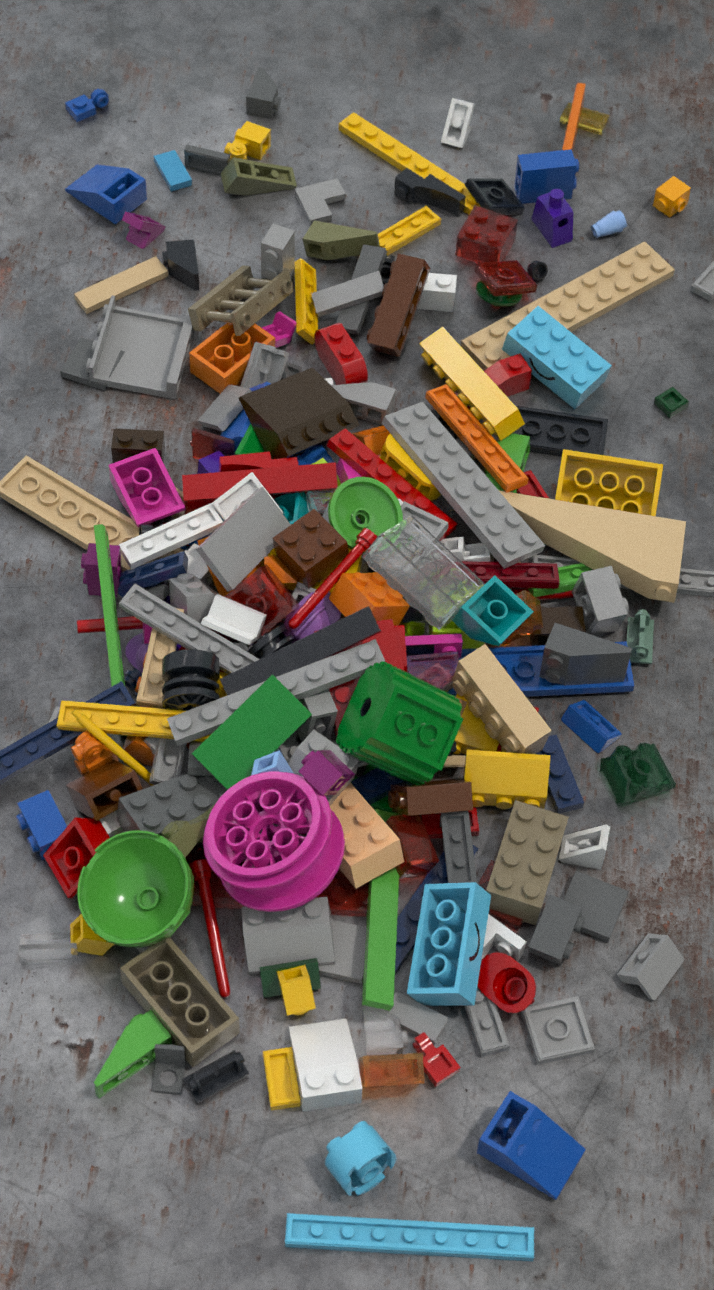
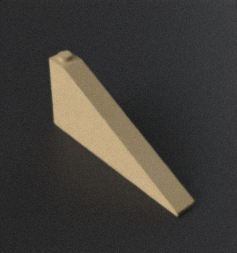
M499 490L544 544L593 570L612 566L614 574H618L622 585L649 599L675 602L679 584L686 521L512 492L506 493Z

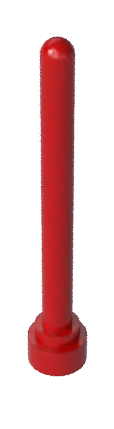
M363 528L356 536L357 540L355 541L356 545L290 619L288 624L291 629H296L335 586L342 573H346L363 552L373 550L380 542L379 538L371 530Z
M207 859L189 863V867L192 870L195 881H198L219 995L227 998L230 995V986L209 880L212 878L211 873L214 871L208 864Z

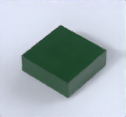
M671 387L655 397L654 404L671 418L687 408L689 401L674 387Z

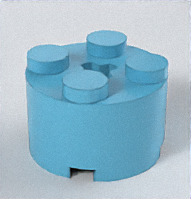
M366 1121L357 1123L349 1133L342 1138H334L326 1147L329 1153L325 1160V1166L350 1196H352L353 1191L357 1195H361L377 1186L385 1178L382 1172L387 1166L392 1169L396 1162V1154L373 1126L368 1125Z

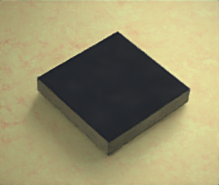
M469 178L464 184L486 215H522L525 210L522 203L503 179Z

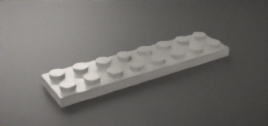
M423 402L384 416L382 424L504 569L543 551L545 544Z

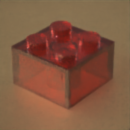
M475 205L457 235L455 255L499 270L516 239L518 220Z
M267 564L256 570L225 596L230 600L267 615L259 638L300 606Z

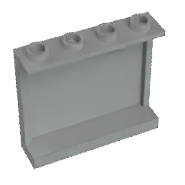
M112 295L109 305H104V322H99L97 336L99 338L93 341L91 351L93 357L87 360L86 373H89L90 381L106 383L107 387L176 400L195 332L193 331L188 310L185 319L128 309L115 306V296ZM120 350L125 351L118 365L116 366L115 370L110 376V373L113 369V366L116 362Z

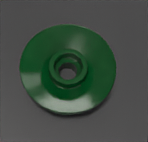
M485 278L476 284V294L493 306H511L519 303L522 299L521 289L508 280Z

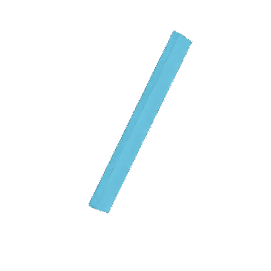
M287 1213L285 1247L533 1261L534 1227Z

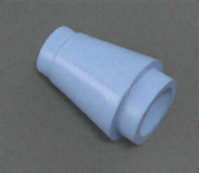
M613 210L591 225V231L595 238L622 232L627 227V222L620 210L616 212Z

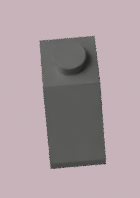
M258 67L246 95V113L272 119L275 110L280 108L281 97H278V86L263 68Z

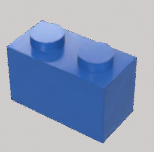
M49 790L17 803L19 814L16 815L19 827L22 831L27 830L29 837H27L28 844L33 853L38 851L42 861L45 860L43 854L67 827Z

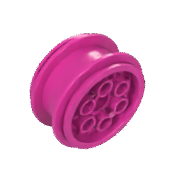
M274 771L249 776L233 785L219 798L206 823L203 846L208 864L221 879L224 888L234 900L250 909L276 912L300 907L316 898L327 888L341 865L345 850V837L342 825L338 817L331 810L325 795L322 796L303 776ZM298 834H307V836H299ZM245 860L242 866H238L241 862Z

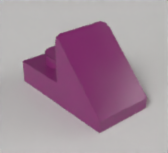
M125 211L122 218L124 222L129 224L128 228L130 229L126 240L141 249L146 248L166 228L148 216Z

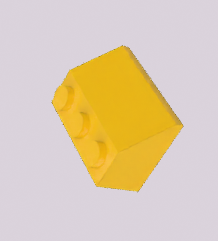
M466 750L463 781L471 782L473 807L490 805L500 809H509L513 807L515 800L545 809L550 755Z

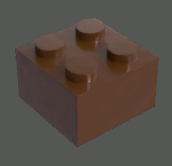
M315 509L272 538L276 556L308 589L330 574L349 553L347 541Z

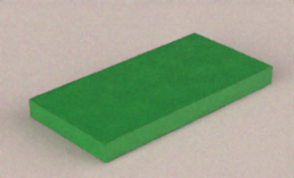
M272 674L192 755L228 790L239 781L251 776L254 761L274 753L312 716V713Z

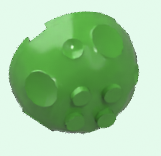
M127 831L107 839L95 849V855L86 867L83 866L79 877L77 895L79 908L84 920L97 935L110 943L124 947L141 948L170 938L191 912L190 908L193 901L194 878L184 855L175 844L149 831Z

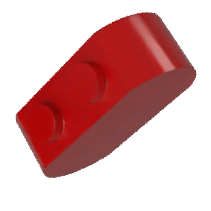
M341 323L315 331L314 340L317 353L336 385L368 382L365 360Z

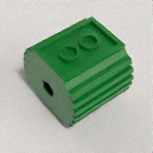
M387 662L374 663L373 666L367 667L365 673L359 678L338 727L336 743L340 749H343L344 753L410 784L422 785L425 781H431L438 770L442 771L447 757L452 756L457 750L454 740L463 721L460 714L462 704L455 696Z

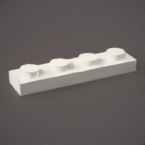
M210 503L119 544L121 554L132 570L213 533L223 521Z

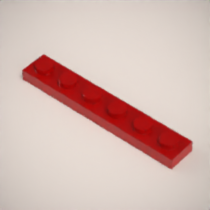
M346 428L329 439L327 447L362 477H369L382 482L391 489L397 499H401L403 502L405 501L447 521L448 530L438 542L455 530L457 523Z

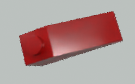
M521 353L499 360L484 370L507 397L529 389L532 370Z

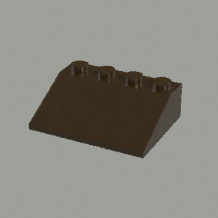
M313 367L238 398L264 451H270L271 459L297 456L312 447L328 442L330 438L345 428L351 431L360 425L350 404Z

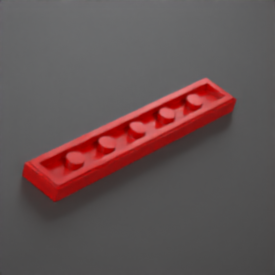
M336 462L182 475L184 502L216 500L251 472L254 473L270 495L336 490L338 487Z

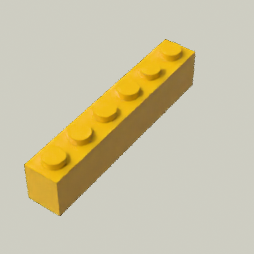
M441 327L419 343L423 350L421 357L428 366L431 364L434 366L433 370L439 379H446L445 383L454 393H458V398L466 407L468 405L471 407V413L478 421L482 420L484 422L482 423L484 428L491 435L495 434L502 441L525 424L518 408L444 327Z

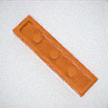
M576 84L562 150L572 149L573 152L585 98L586 84Z

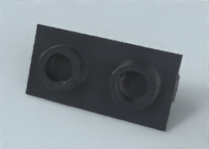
M233 1050L183 1078V1081L197 1104L250 1075V1073L243 1064L245 1060L240 1052L236 1053Z

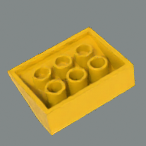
M563 449L555 500L656 516L663 464Z

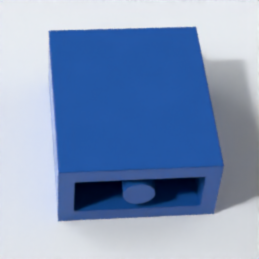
M572 149L518 155L514 191L522 204L536 203L539 196L550 193L553 189L562 190L564 192V199H572L573 189H576L577 186L575 174L579 172V161L577 158H574Z

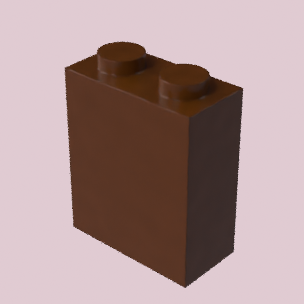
M112 760L66 784L76 809L95 821L118 810L119 798L143 790L135 770L116 760Z
M456 779L425 781L422 785L410 783L391 784V791L388 792V804L392 808V812L408 816L473 810L472 785L469 781Z

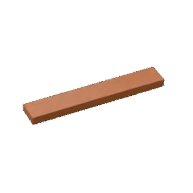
M447 384L426 391L425 398L506 493L528 484L529 478Z

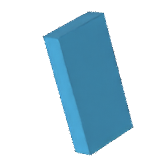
M175 150L154 156V163L171 192L192 186V179Z

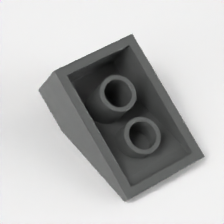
M554 623L544 647L539 677L546 679L548 682L559 683L564 686L624 682L632 648Z

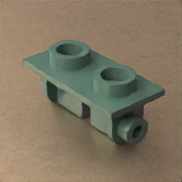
M644 609L638 610L634 618L628 617L627 645L632 648L630 662L652 664L654 620L650 619V615Z

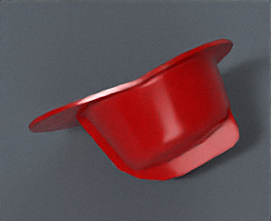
M494 952L486 955L481 960L478 988L500 1009L507 1013H518L535 1002L536 984L534 977L515 959L505 953Z

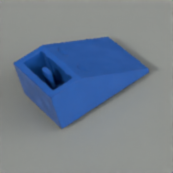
M97 164L65 188L67 193L114 224L122 220L125 211L131 213L147 200L146 179L129 168Z
M509 1091L479 1139L477 1149L479 1155L557 1200L586 1151L581 1144L537 1106Z

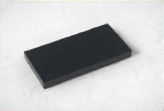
M516 406L525 424L513 433L530 436V452L562 456L563 449L604 455L608 419Z

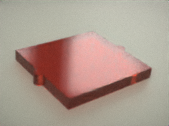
M193 428L192 440L190 442L193 458L201 459L219 450L224 456L235 455L234 440Z

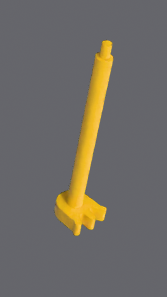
M76 710L72 712V715L77 718L76 721L126 765L134 769L150 786H154L149 783L151 773L83 713L80 714Z

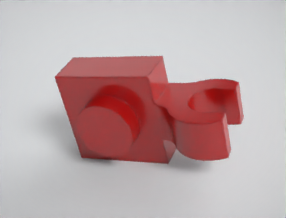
M424 1032L414 1038L415 1043L412 1046L422 1056L418 1064L435 1087L460 1071L461 1067L444 1044L435 1048Z

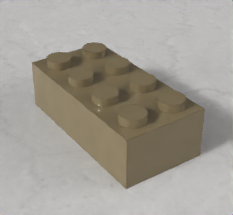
M515 800L486 889L491 895L489 911L536 926L568 822V816Z
M166 938L150 946L120 967L122 984L146 1012L151 1010L170 1033L172 1044L185 1047L186 1060L192 1068L240 1033L237 1015L171 938Z

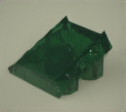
M639 743L635 749L620 745L615 748L610 756L601 758L600 772H603L616 797L615 803L630 802L674 789L676 786L654 743Z

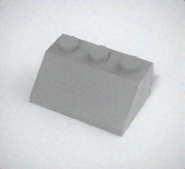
M328 897L314 898L300 907L286 911L265 912L241 907L249 975L259 974V967L317 958L318 966L336 964Z

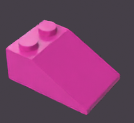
M156 448L109 465L112 486L137 527L140 524H149L185 510V506Z

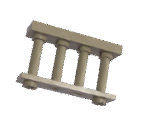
M241 266L188 308L193 331H202L213 321L233 323L235 335L240 336L294 292L289 270L285 269L274 279L268 280L253 278L251 267ZM254 288H261L259 291L253 290ZM241 299H248L245 302L239 301ZM227 310H234L232 313L226 312Z

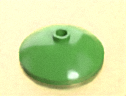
M369 477L351 478L338 486L330 498L328 506L330 525L347 541L348 548L351 550L356 545V536L363 528L371 530L380 541L373 550L363 552V554L382 552L398 539L403 525L402 509L395 494L382 482ZM356 517L361 520V524L356 521Z

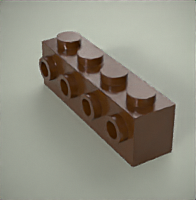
M398 253L396 261L392 262L389 281L383 287L381 304L375 310L373 327H370L367 333V343L374 351L400 357L431 269L424 259Z

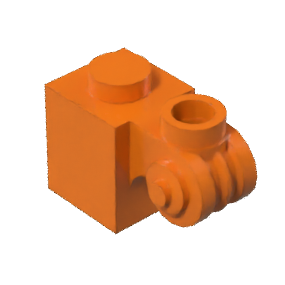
M89 731L80 734L75 740V745L71 747V751L76 758L74 761L75 766L81 775L87 774L112 760L119 762L118 757Z

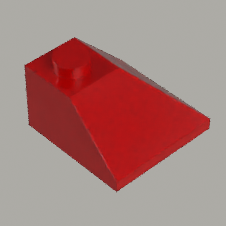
M75 817L43 854L68 898H73L78 891V882L83 866L86 867L96 853L95 849L110 838L100 820L95 821L91 818Z

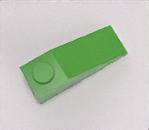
M151 1010L144 1015L138 1014L133 1017L129 1025L124 1029L94 1081L95 1093L99 1099L155 1061V1044L172 1045L170 1033Z

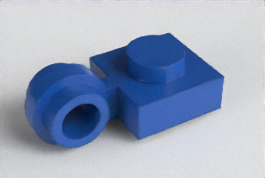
M96 89L91 93V99H88L84 94L65 102L66 110L76 122L95 115L97 106L99 108L105 107L109 102V95L105 90Z

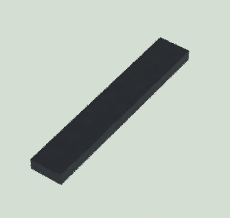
M368 606L221 678L220 681L228 696L262 683L272 674L278 677L338 654L381 633V630Z

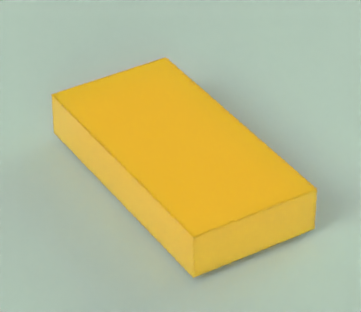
M292 1047L262 1051L271 1111L300 1107L301 1101Z

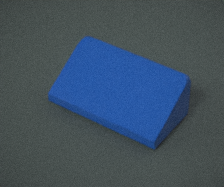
M585 700L569 705L561 718L562 722L596 753L604 751L622 735L617 728Z

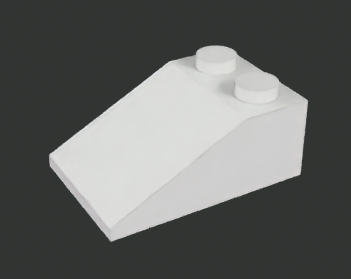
M347 1018L289 1027L302 1112L361 1103L362 1083Z

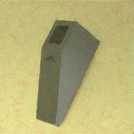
M315 220L303 237L306 256L323 260L360 255L363 244L380 247L378 234L375 231Z

